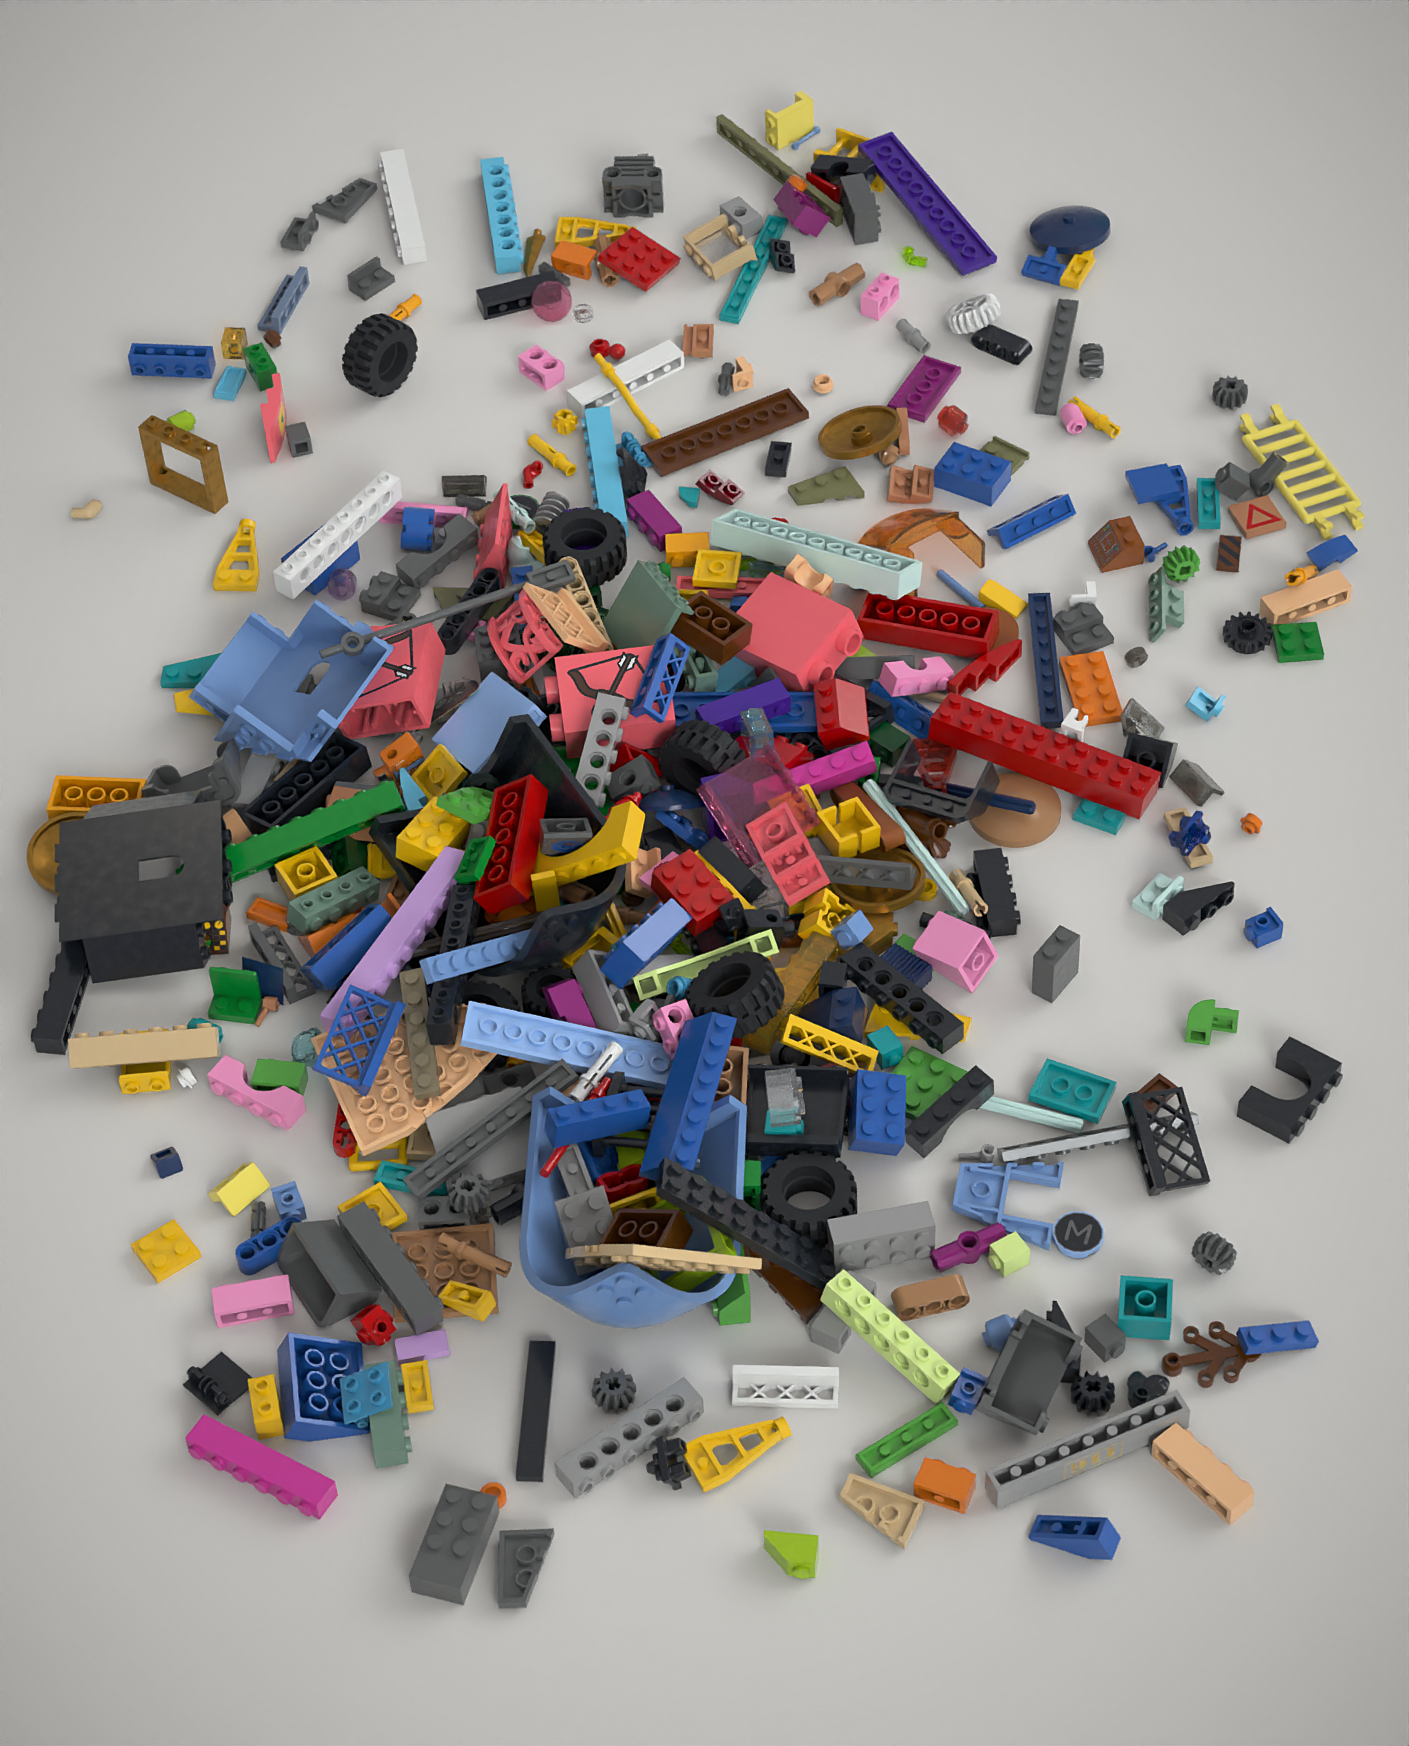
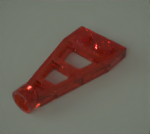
M930 738L911 739L914 741L922 759L917 771L926 787L932 790L942 789L941 792L947 794V785L957 759V749ZM929 758L944 759L943 762H926L925 760ZM929 772H943V774L929 775Z

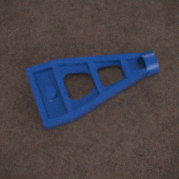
M1181 465L1170 466L1169 469L1180 490V496L1153 502L1174 524L1178 534L1184 536L1190 534L1194 529L1190 519L1187 477ZM1181 502L1183 508L1172 510L1169 505Z

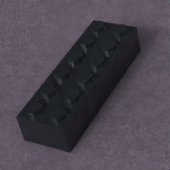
M333 732L312 762L300 760L240 811L239 814L242 821L252 835H261L273 826H283L295 817H305L311 814L314 809L325 808L327 796L332 794L336 781L354 783L372 767L367 747L337 732Z

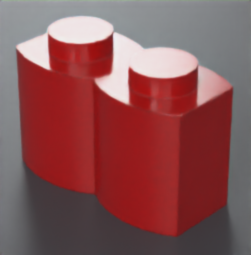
M632 1164L622 1168L619 1172H608L601 1175L596 1181V1187L604 1186L608 1202L611 1204L648 1190L649 1179L639 1176L641 1164Z

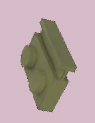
M996 436L979 450L1011 461V476L1024 464L1025 460L1029 459L1030 452Z

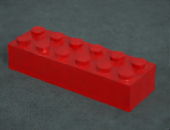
M868 593L857 623L864 636L862 639L977 659L990 652L993 648L999 632V611L904 595L898 600H891L882 594Z
M532 774L494 789L485 837L491 836L496 840V843L484 869L483 876L479 881H476L473 897L491 915L529 900L532 885L530 875L534 874L539 847L540 819H544L549 792Z

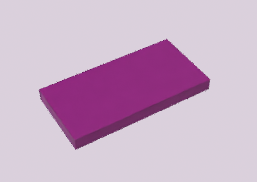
M924 355L887 404V407L895 411L896 408L907 407L908 418L925 423L960 375L961 367Z

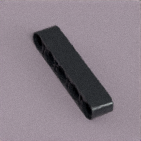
M495 568L483 569L457 604L501 590L498 570ZM493 602L447 617L437 632L446 649L445 655H453L459 651Z

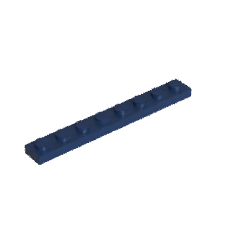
M1050 592L1028 593L1040 726L1045 728H1061V723L1064 720Z

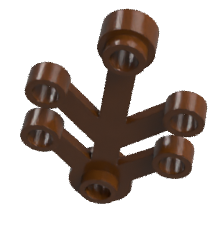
M1214 1321L1209 1325V1336L1212 1339H1221L1230 1344L1231 1347L1224 1348L1199 1335V1330L1196 1327L1188 1326L1183 1331L1184 1342L1194 1344L1206 1351L1179 1356L1174 1352L1168 1353L1162 1359L1161 1369L1165 1375L1175 1377L1181 1374L1185 1366L1211 1362L1206 1370H1201L1198 1373L1197 1379L1200 1387L1209 1388L1213 1385L1214 1377L1226 1359L1237 1357L1234 1363L1227 1365L1223 1371L1224 1380L1228 1383H1235L1238 1381L1239 1374L1245 1364L1256 1361L1262 1353L1245 1355L1237 1336L1226 1331L1221 1322ZM1213 1329H1219L1220 1332H1214ZM1192 1333V1334H1194L1195 1336H1194V1337H1189V1336H1187V1334ZM1233 1372L1236 1375L1230 1376L1227 1373ZM1208 1377L1210 1380L1204 1381L1201 1378Z

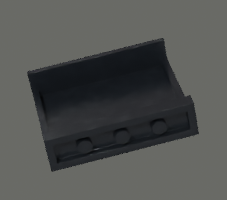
M767 1064L748 1065L750 1079L746 1100L745 1155L787 1156L792 1153L799 1155L800 1151H807L810 1154H814V1151L822 1152L823 1156L828 1154L835 1158H841L850 1086L848 1068L841 1066L817 1067L815 1065L792 1066L789 1064L781 1066ZM767 1110H797L799 1120L804 1122L803 1135L765 1134Z

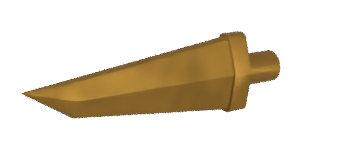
M535 229L533 236L526 239L523 271L527 277H530L546 239L544 235H541L542 231L540 229Z

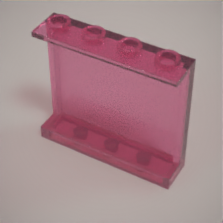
M770 743L696 789L735 852L748 868H751L763 859L745 826L746 824L785 801L804 834L820 824L816 811L810 807L803 790L798 788L793 780L791 771L785 768L780 760L778 751Z

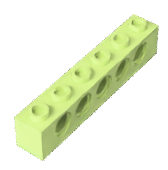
M843 1269L826 1284L820 1300L933 1403L937 1405L954 1389L960 1373Z

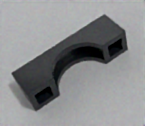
M975 1065L905 1129L906 1143L920 1156L925 1158L942 1142L945 1133L960 1115L970 1109L978 1110L994 1095V1080Z

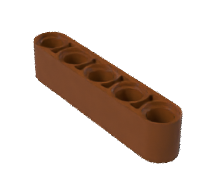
M854 781L830 789L831 799L838 809L839 803L855 797L860 799L881 827L880 846L878 848L882 852H887L906 843V837L900 825Z

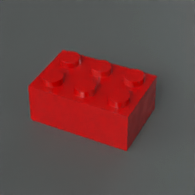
M691 849L652 872L650 887L664 903H667L672 898L692 917L685 927L694 937L713 926L714 921L722 918L718 907L734 899Z

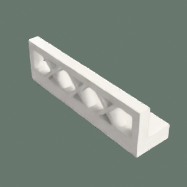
M733 1365L732 1406L838 1409L839 1367ZM739 1388H750L754 1392L749 1398L738 1397ZM769 1389H777L781 1394L776 1398H768L764 1393ZM795 1390H803L807 1393L802 1399H795L790 1394ZM822 1390H832L833 1400H823L817 1394Z

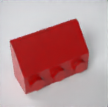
M837 678L815 683L817 729L825 750L828 751L870 740L864 687Z
M760 728L757 732L748 729L735 739L739 743V748L745 752L746 759L763 764L779 772H785L813 761L815 756L807 751V746L798 742L795 745L789 744V739L777 735L776 739L770 737V732Z

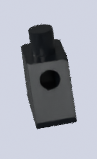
M743 909L735 941L737 942L771 929L777 947L780 949L783 936L795 934L794 922H783L779 911L776 909Z

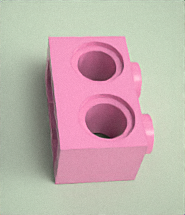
M881 272L861 294V314L879 321L899 299V279Z
M537 344L518 356L519 372L546 391L565 379L563 362L556 359Z
M686 999L664 1006L652 1014L654 1027L659 1031L663 1040V1048L669 1054L671 1060L674 1059L679 1043L678 1037L680 1038L685 1021L694 1018ZM668 1015L674 1018L675 1023L670 1021Z

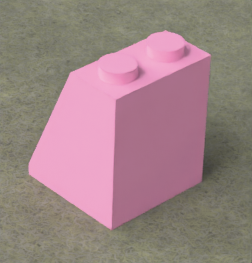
M939 910L934 918L929 921L927 928L917 938L912 948L917 957L932 965L933 970L970 993L975 991L999 956L985 930Z

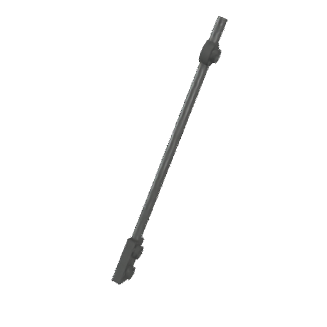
M566 559L526 573L525 578L527 581L363 636L356 632H348L343 635L341 643L319 650L321 659L341 652L348 656H357L363 651L364 645L370 643L374 636L383 639L520 593L526 582L550 591L574 583L576 577ZM354 644L356 647L350 648L349 645Z

